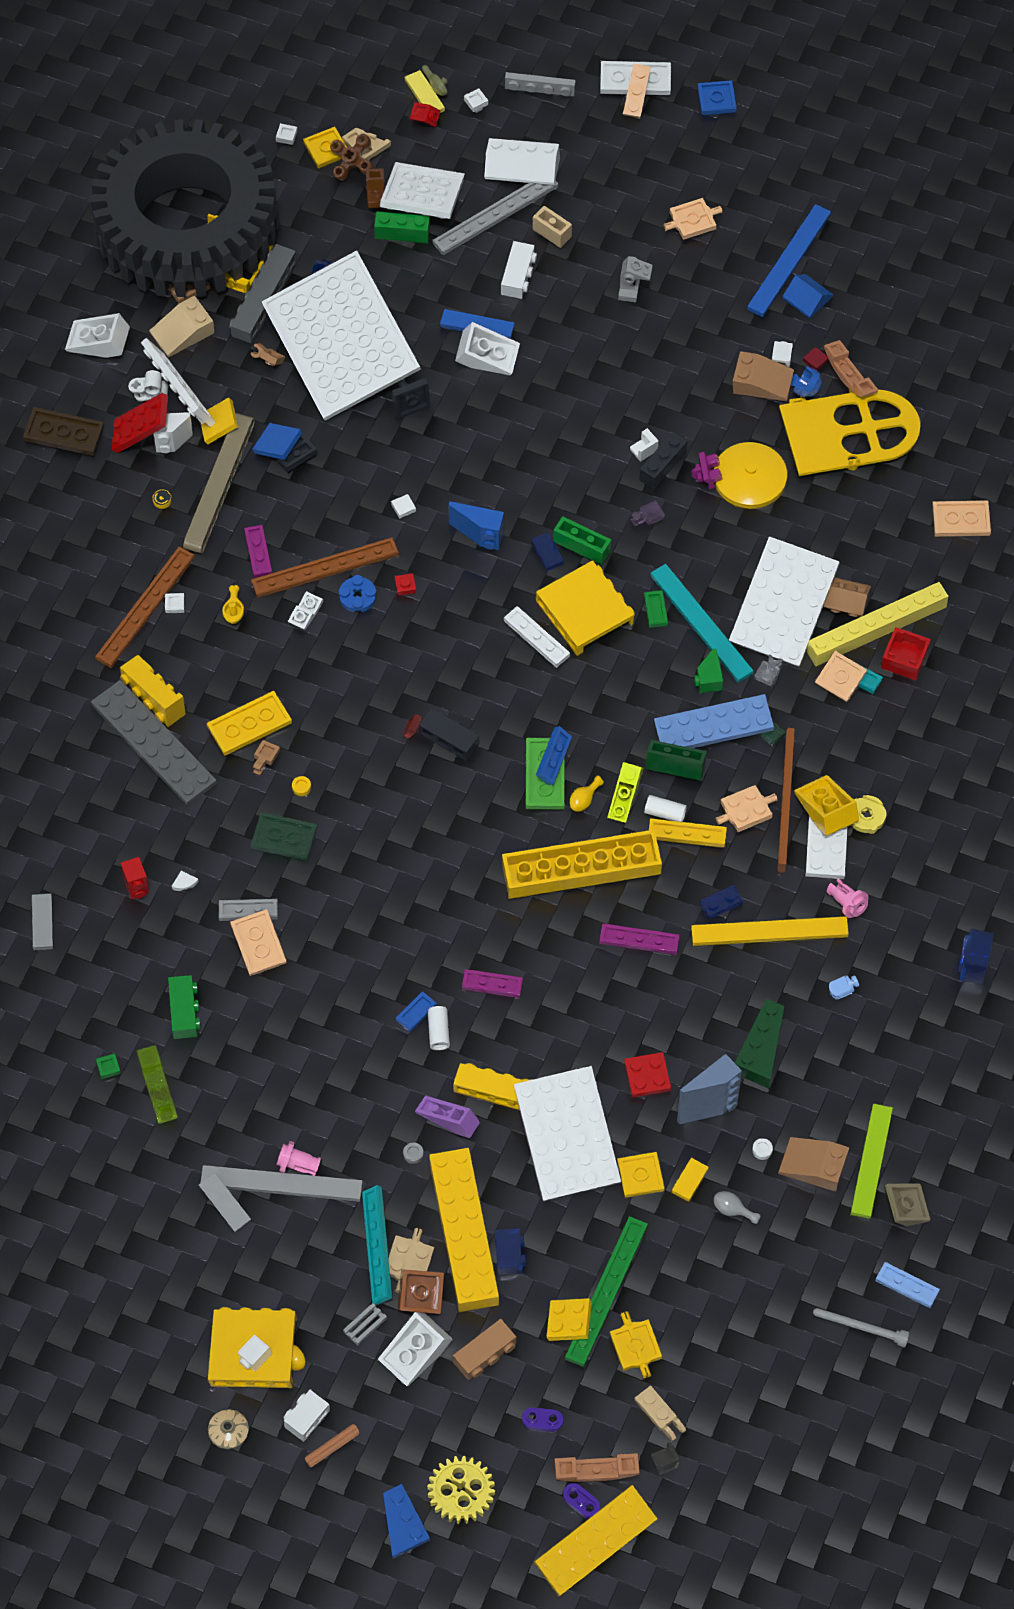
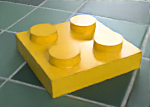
M570 1299L550 1301L547 1339L549 1341L588 1339L591 1300Z

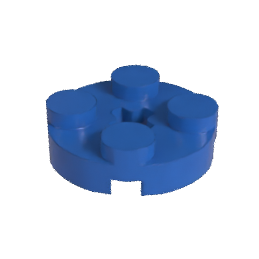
M355 575L341 585L339 589L340 603L350 612H355V610L367 611L376 601V588L370 580L360 575ZM361 592L362 596L354 597V593Z

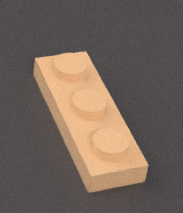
M633 64L623 112L624 116L640 119L651 69L650 66Z

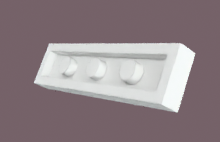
M518 606L504 617L506 624L556 668L570 657L569 651Z

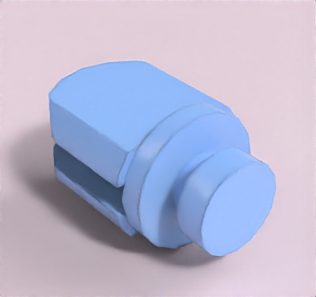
M855 975L851 979L848 976H842L831 981L829 984L830 995L835 999H841L854 992L853 986H859Z

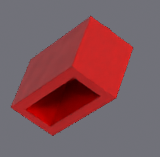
M136 857L121 862L123 879L130 898L139 899L149 894L147 877L140 858Z

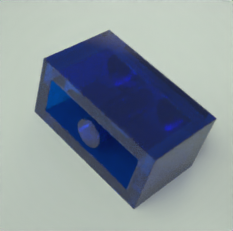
M519 1228L495 1230L498 1275L521 1274L522 1266H526L525 1254H521V1247H524V1235H520Z

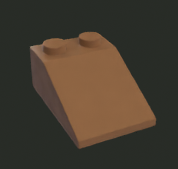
M740 351L733 378V393L787 401L794 369L759 354Z
M790 1137L778 1174L836 1192L848 1157L849 1147L830 1141Z

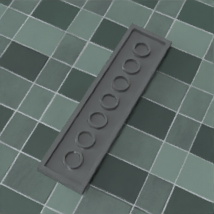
M121 680L91 701L94 709L187 806L217 784V780Z

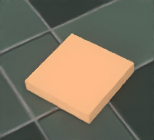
M835 651L815 683L848 702L867 673V669Z

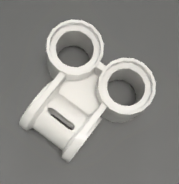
M151 370L146 372L144 378L131 380L128 387L134 393L136 400L145 401L161 393L168 395L169 385L167 382L162 381L160 372Z

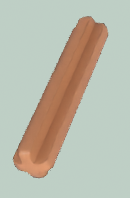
M354 1424L350 1425L305 1457L306 1463L313 1467L359 1435L357 1426Z

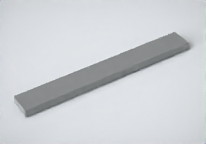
M556 180L554 185L528 183L435 238L433 244L442 255H445L558 188V183Z
M203 1165L201 1182H203L215 1173L227 1189L358 1202L361 1199L363 1184L362 1180Z

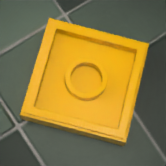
M335 127L303 139L305 147L318 168L342 159L341 155L334 154L330 149V144L334 140H340L344 143Z
M227 398L207 410L216 422L212 427L206 423H201L204 441L207 444L236 429L238 424L233 401Z
M657 1152L617 1158L625 1198L664 1191Z

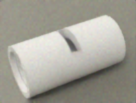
M649 795L644 813L670 821L683 822L687 805Z
M443 1006L431 1007L428 1009L430 1048L433 1050L447 1049L450 1047L447 1008Z

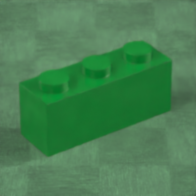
M376 212L374 225L375 239L428 243L430 216Z
M563 516L553 531V542L601 565L611 552V539Z
M192 975L168 977L173 1038L197 1037V1030L200 1029V1018H196L195 1012H199L198 1000H194V994H198L197 982H193Z

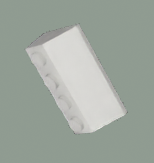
M489 138L484 177L491 180L554 185L560 161L559 144Z

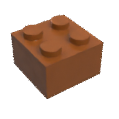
M401 1269L398 1310L441 1314L444 1273Z

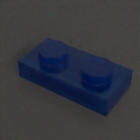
M734 885L700 900V906L708 919L743 904V899Z

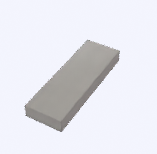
M52 894L32 895L33 950L53 949Z
M277 899L219 900V921L237 920L266 909L271 919H278Z
M215 1173L199 1184V1187L235 1233L251 1221Z

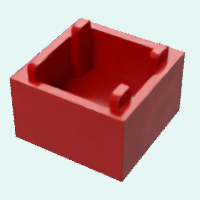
M895 627L883 655L881 669L917 680L928 654L931 639Z

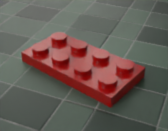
M161 393L116 418L113 424L112 451L119 453L166 427L168 395Z

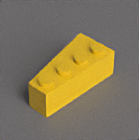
M139 655L120 667V678L123 683L131 686L134 695L137 698L141 697L144 705L155 713L156 718L161 723L169 727L186 715L183 696L180 693L176 694L173 691L174 687L170 684L166 685L160 674L154 675L153 668Z

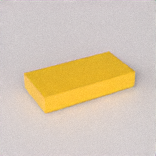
M691 1158L671 1193L689 1202L709 1167Z

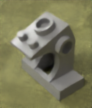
M630 256L623 261L618 300L636 302L640 279L650 280L652 264Z

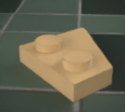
M358 128L353 129L342 137V140L348 147H353L356 144V138L360 134H366L371 139L370 147L364 149L361 154L363 160H370L391 146L390 140L386 139L383 141L376 138V135L366 133Z

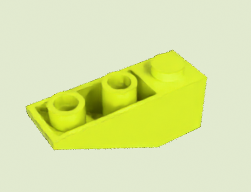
M623 762L607 818L627 822L640 784L643 767Z

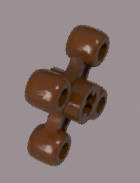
M366 134L358 135L356 144L353 147L346 148L345 144L340 140L331 142V151L336 155H341L343 159L342 164L336 166L333 170V175L337 180H346L350 168L359 167V170L364 175H366V169H374V165L369 160H363L361 156L363 150L368 149L371 145V139Z

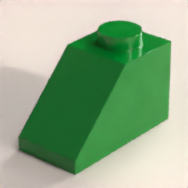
M712 649L698 666L697 675H694L695 687H699L700 693L722 690L723 679L717 649Z

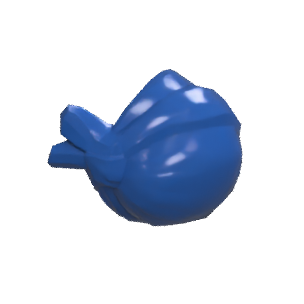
M808 366L805 368L801 378L795 374L791 386H795L793 391L800 397L816 395L822 385L820 373Z

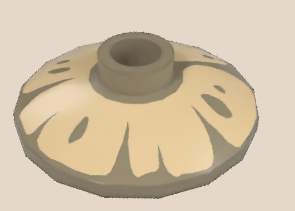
M231 1409L221 1410L216 1413L208 1425V1434L212 1443L223 1449H233L240 1446L246 1440L249 1432L248 1421L244 1415ZM226 1424H230L232 1426L228 1430L224 1428Z

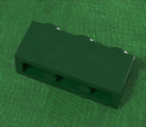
M651 740L647 750L645 769L701 780L705 770L707 751Z

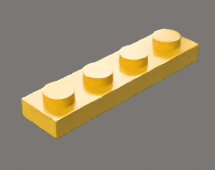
M650 819L649 830L655 831L656 840L725 847L727 827Z

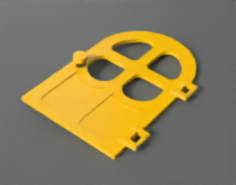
M849 389L848 394L806 400L805 397L789 399V404L779 405L799 476L843 468L854 471L860 465L899 458L912 449L920 433V419L912 404L902 396L885 390H878L877 393L860 397ZM873 400L890 403L900 410V415L895 418L875 421L871 418L867 403ZM849 404L857 405L862 418L861 423L843 426L835 421L834 413L837 408ZM893 427H903L906 430V437L897 446L887 450L880 447L876 434L877 430ZM865 433L871 451L864 454H851L842 446V439L848 435Z

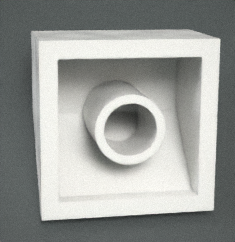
M190 412L167 413L166 427L154 433L156 452H175L193 436Z

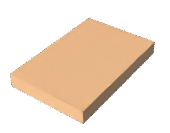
M988 501L933 502L935 537L990 536Z
M267 909L230 922L250 976L287 963Z

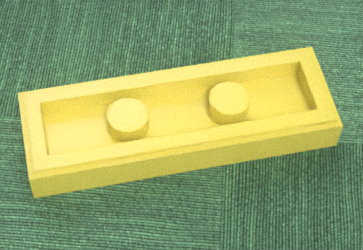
M420 70L405 76V82L419 103L432 105L439 109L440 113L445 111V107Z

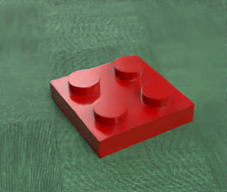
M663 1052L624 1059L632 1098L671 1091Z

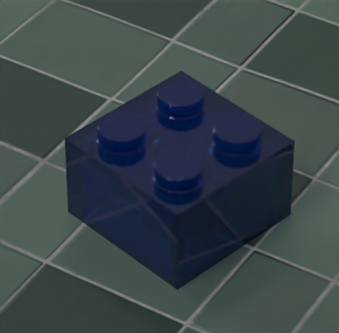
M970 929L969 935H965L957 971L961 972L960 980L983 984L994 933Z

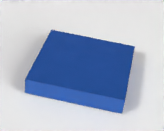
M732 80L697 84L702 115L736 112Z
M269 423L253 447V452L285 460L302 435V432L297 428Z

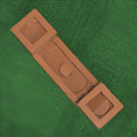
M840 340L824 346L835 372L852 392L860 397L878 392L877 387L870 378L864 379L848 358L849 351Z
M638 1453L619 1454L615 1458L576 1460L575 1457L555 1458L556 1480L593 1482L639 1475Z

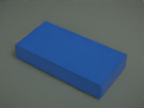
M422 991L396 1017V1021L411 1032L428 1015V1009L437 1006V1003Z

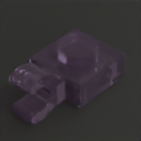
M654 501L640 507L638 512L631 515L633 517L631 522L634 526H638L645 521L648 525L664 519L665 514L658 503Z

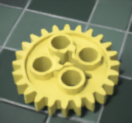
M455 1456L453 1463L446 1459V1466L440 1463V1471L433 1470V1474L436 1477H429V1481L433 1484L427 1486L428 1490L431 1491L428 1493V1498H434L430 1501V1505H437L435 1513L442 1511V1519L448 1515L449 1522L453 1518H457V1524H459L461 1519L464 1518L467 1524L469 1517H472L474 1521H476V1514L483 1517L484 1512L482 1509L489 1511L487 1503H493L491 1496L495 1495V1490L490 1488H493L495 1483L490 1481L492 1474H486L488 1468L484 1467L481 1469L480 1461L475 1465L473 1458L466 1462L465 1456L462 1457L461 1461H458V1458ZM455 1473H462L464 1477L456 1479L453 1475ZM473 1484H478L481 1486V1489L474 1491L470 1487ZM463 1487L465 1488V1491L461 1490L460 1492H458V1489H462ZM444 1489H449L452 1491V1494L445 1496L441 1492ZM465 1500L469 1502V1505L461 1507L458 1503Z

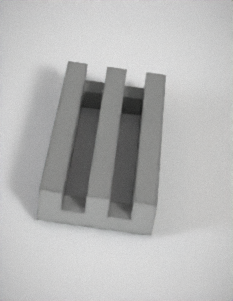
M372 1303L343 1329V1332L358 1346L387 1319V1316ZM372 1311L374 1312V1313L371 1314L361 1325H359L352 1333L350 1332V1331H352L362 1320H364ZM377 1316L380 1317L358 1338L355 1337Z

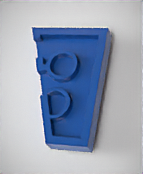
M402 1484L384 1492L383 1497L393 1559L430 1541V1537Z

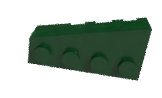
M766 998L735 1064L742 1070L741 1077L769 1089L784 1006Z

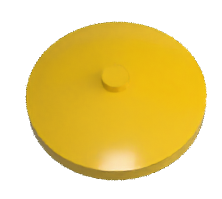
M745 442L729 447L718 457L720 465L715 466L714 469H720L723 479L714 484L718 493L729 503L741 508H761L773 503L783 493L787 481V468L781 456L772 448L760 443Z

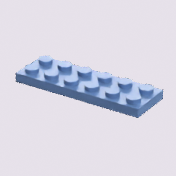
M765 694L654 718L660 742L689 748L774 730Z

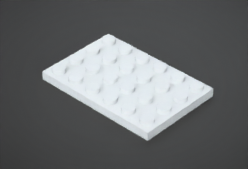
M769 537L729 641L800 667L808 641L811 639L840 562Z
M592 1066L514 1084L543 1201L621 1183Z

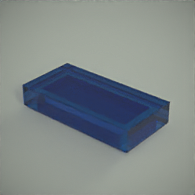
M548 532L531 539L547 571L564 564V560Z

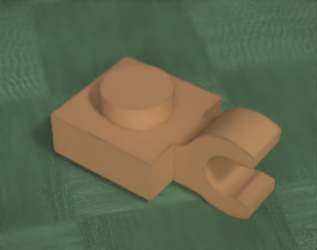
M260 343L254 344L259 350L258 353L251 352V356L254 358L260 357L271 366L283 363L285 356L272 349L265 348Z
M262 740L254 754V758L257 761L253 766L255 768L253 773L260 776L266 764L272 765L280 752V747Z

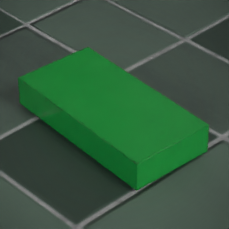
M663 590L644 592L649 628L668 626Z

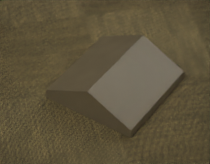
M921 1184L885 1185L896 1223L911 1226L930 1221Z

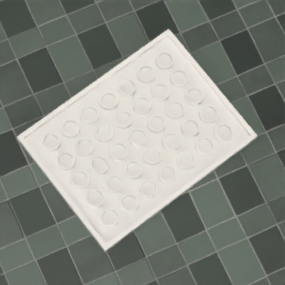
M357 251L262 301L324 420L337 415L421 369Z

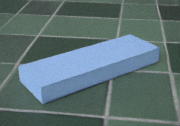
M886 1262L883 1264L875 1280L928 1308H931L940 1290Z

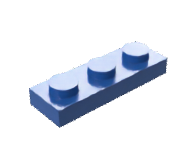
M560 726L554 727L536 776L547 785L554 784L572 736Z

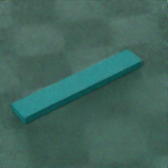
M376 1185L363 1191L362 1197L372 1303L378 1305L392 1299L382 1187Z

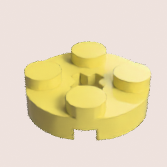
M870 795L854 799L857 802L859 821L850 826L857 831L874 834L883 826L886 819V809L883 807V803L878 798ZM866 811H869L871 817H864L862 812L866 813Z

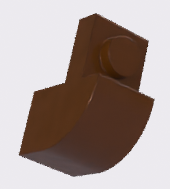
M383 168L366 169L368 208H380V201L385 191Z

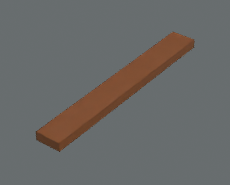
M393 537L251 579V583L257 598L399 556Z
M181 547L177 548L95 656L97 661L110 668L114 666L163 601L165 594L170 592L194 560V554Z
M788 728L786 732L777 871L780 873H785L795 728Z

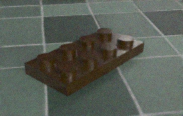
M33 407L23 435V441L94 456L104 428V422Z

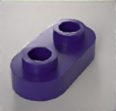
M531 1407L523 1412L522 1423L530 1430L556 1432L563 1426V1416L557 1410ZM535 1415L536 1419L531 1420L529 1419V1416ZM551 1417H555L557 1420L555 1422H551L549 1419Z
M572 1483L565 1487L563 1491L564 1501L584 1518L589 1519L600 1510L599 1501L580 1485ZM575 1493L577 1498L572 1499L570 1495ZM591 1506L593 1511L588 1512L586 1507Z

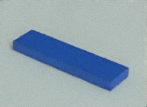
M444 309L440 322V327L463 331L473 322L511 339L514 330V322Z

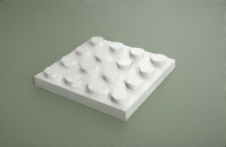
M395 162L380 201V207L450 219L465 174Z

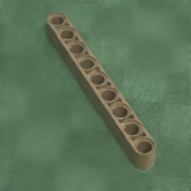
M235 414L238 427L227 433L186 534L183 545L184 549L203 553L253 430L255 422L253 417Z

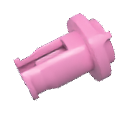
M839 878L837 879V887L830 883L827 893L832 895L843 906L842 912L847 918L857 917L865 911L868 906V894L861 890L855 892L848 885L843 884Z
M289 1141L288 1145L283 1144L276 1165L281 1166L279 1171L284 1173L286 1167L315 1176L321 1158H315L308 1153L294 1149V1142Z

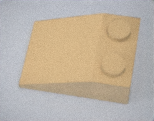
M193 296L178 304L149 332L166 356L170 357L214 334V324L203 306Z

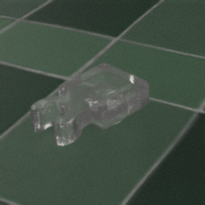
M774 652L769 654L768 662L763 661L754 677V679L769 686H772L780 672L778 667L783 661L782 656H780L779 660H773Z

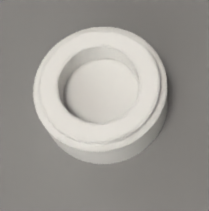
M767 1139L756 1140L752 1148L753 1155L760 1160L769 1158L773 1150L771 1142Z

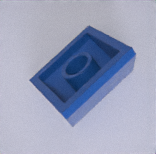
M806 274L795 275L783 295L784 300L808 318H811L833 297L831 292Z

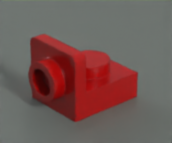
M415 102L410 119L435 127L439 119L440 110L429 104Z

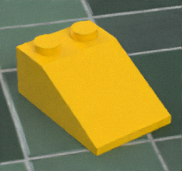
M828 775L794 790L815 825L826 836L859 821L857 802Z

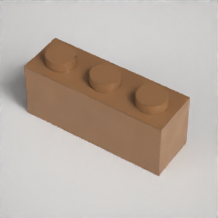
M500 1319L453 1355V1363L468 1380L472 1377L477 1378L482 1374L485 1367L494 1365L503 1353L507 1354L515 1348L516 1336Z

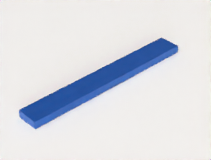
M816 204L814 205L747 306V310L761 317L765 315L830 217L831 211Z

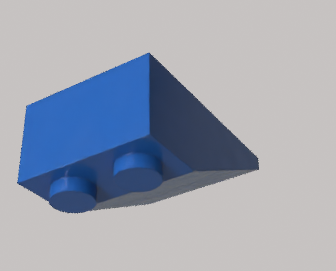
M449 502L450 525L481 547L499 550L504 533V512Z

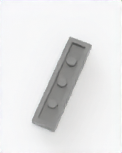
M506 72L505 89L574 96L575 80Z

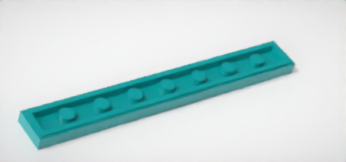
M666 564L650 573L652 579L663 590L665 595L710 650L717 649L719 661L737 683L753 674L752 668Z

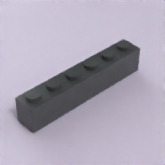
M278 244L275 245L273 250L269 251L266 263H263L260 268L259 276L254 278L251 290H248L245 295L244 303L239 305L236 317L232 318L229 328H231L232 337L252 343L268 314L262 301L280 292L296 263V251Z

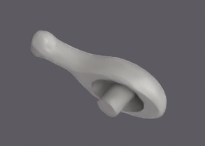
M721 1191L714 1196L716 1208L724 1215H741L750 1219L754 1224L759 1222L760 1214L746 1209L735 1194Z

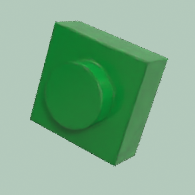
M115 1054L96 1059L101 1079L121 1074Z

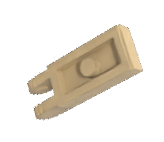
M651 1385L635 1397V1402L671 1441L676 1439V1436L668 1427L669 1424L673 1423L681 1433L686 1431V1428Z

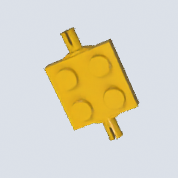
M623 1312L621 1317L624 1325L619 1329L610 1331L622 1370L640 1367L643 1378L650 1377L651 1373L648 1364L662 1359V1355L649 1319L642 1322H632L629 1312H625V1314Z

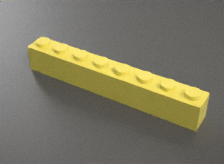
M940 582L935 583L809 640L807 653L815 666L829 661L835 651L845 654L893 632L895 627L902 628L946 608L948 595Z

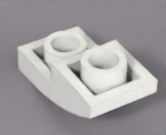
M306 592L299 606L296 605L288 623L305 630L324 602L323 599Z

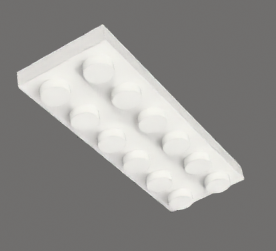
M145 338L141 342L145 348L143 350L150 359H153L152 363L158 370L161 369V375L167 382L171 383L169 385L171 389L180 395L178 398L184 405L187 404V410L192 416H196L202 424L206 423L212 427L216 422L165 354Z

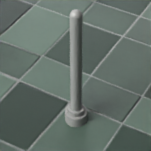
M819 1308L813 1310V1314L817 1317L892 1339L898 1346L906 1347L910 1334L908 1331L897 1330V1332Z

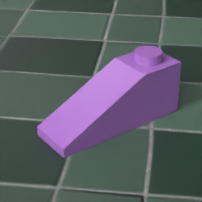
M429 1096L423 1098L415 1111L420 1116L454 1134L467 1138L472 1136L480 1123L471 1109Z

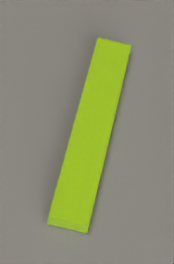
M873 1104L851 1215L871 1218L892 1107Z

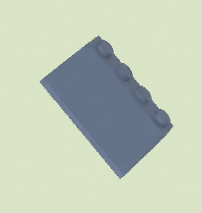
M726 1054L680 1089L677 1117L679 1124L723 1115L726 1111L730 1112L738 1105L742 1070Z

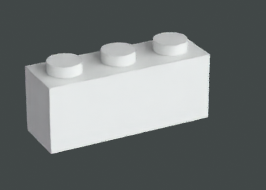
M513 241L501 283V295L522 299L524 292L528 291L529 282L527 280L532 276L533 267L531 266L532 263L535 264L537 253H534V245Z

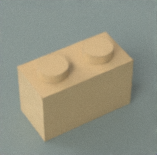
M543 206L533 216V230L561 248L572 237V224L546 206Z

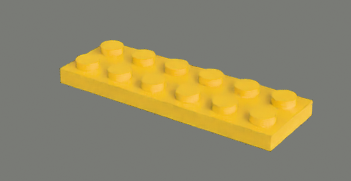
M631 1485L536 1559L534 1563L558 1596H560L656 1521L657 1517L634 1486Z

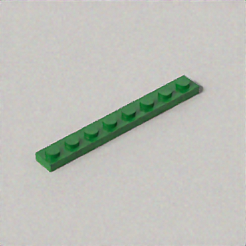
M629 1216L591 1299L588 1339L573 1340L565 1360L582 1367L585 1366L646 1232L647 1223Z

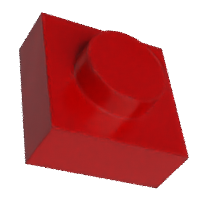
M413 573L395 576L398 596L416 593Z

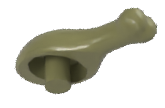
M424 65L422 71L429 79L432 89L438 95H447L448 92L445 84L448 83L444 77L440 79L437 74L431 72L427 65Z

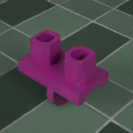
M705 452L699 453L701 465H695L691 475L694 479H698V482H702L704 479L708 483L709 489L715 488L714 483L723 479L719 468L712 470V467L720 465L719 458L716 454L707 456Z

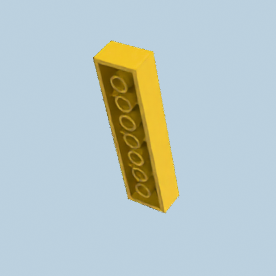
M654 830L502 854V867L509 899L659 875L662 868Z
M469 1148L430 1154V1168L458 1311L464 1312L499 1305V1295Z

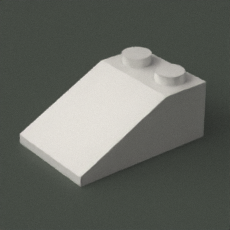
M119 313L73 321L65 350L106 358L122 355L130 326Z
M472 322L463 330L455 361L474 369L512 375L520 343Z
M415 1312L378 1360L406 1386H409L442 1354L453 1339L424 1312Z

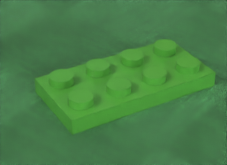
M526 738V809H564V759L553 785H547L536 776L550 738Z

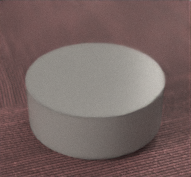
M418 1143L407 1144L403 1150L404 1159L411 1164L420 1162L423 1158L422 1146Z

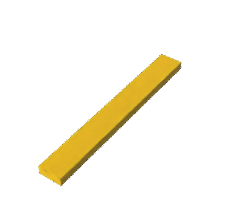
M847 917L691 926L693 946L848 937Z

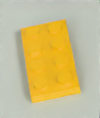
M272 691L208 722L207 728L224 756L291 724L292 720L276 693Z

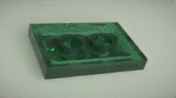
M261 812L251 843V849L307 861L317 830V824Z

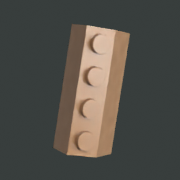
M834 577L823 607L830 608L831 611L837 613L841 611L848 612V615L854 617L863 616L871 586Z

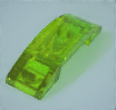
M156 1045L137 1050L158 1123L161 1124L178 1119Z

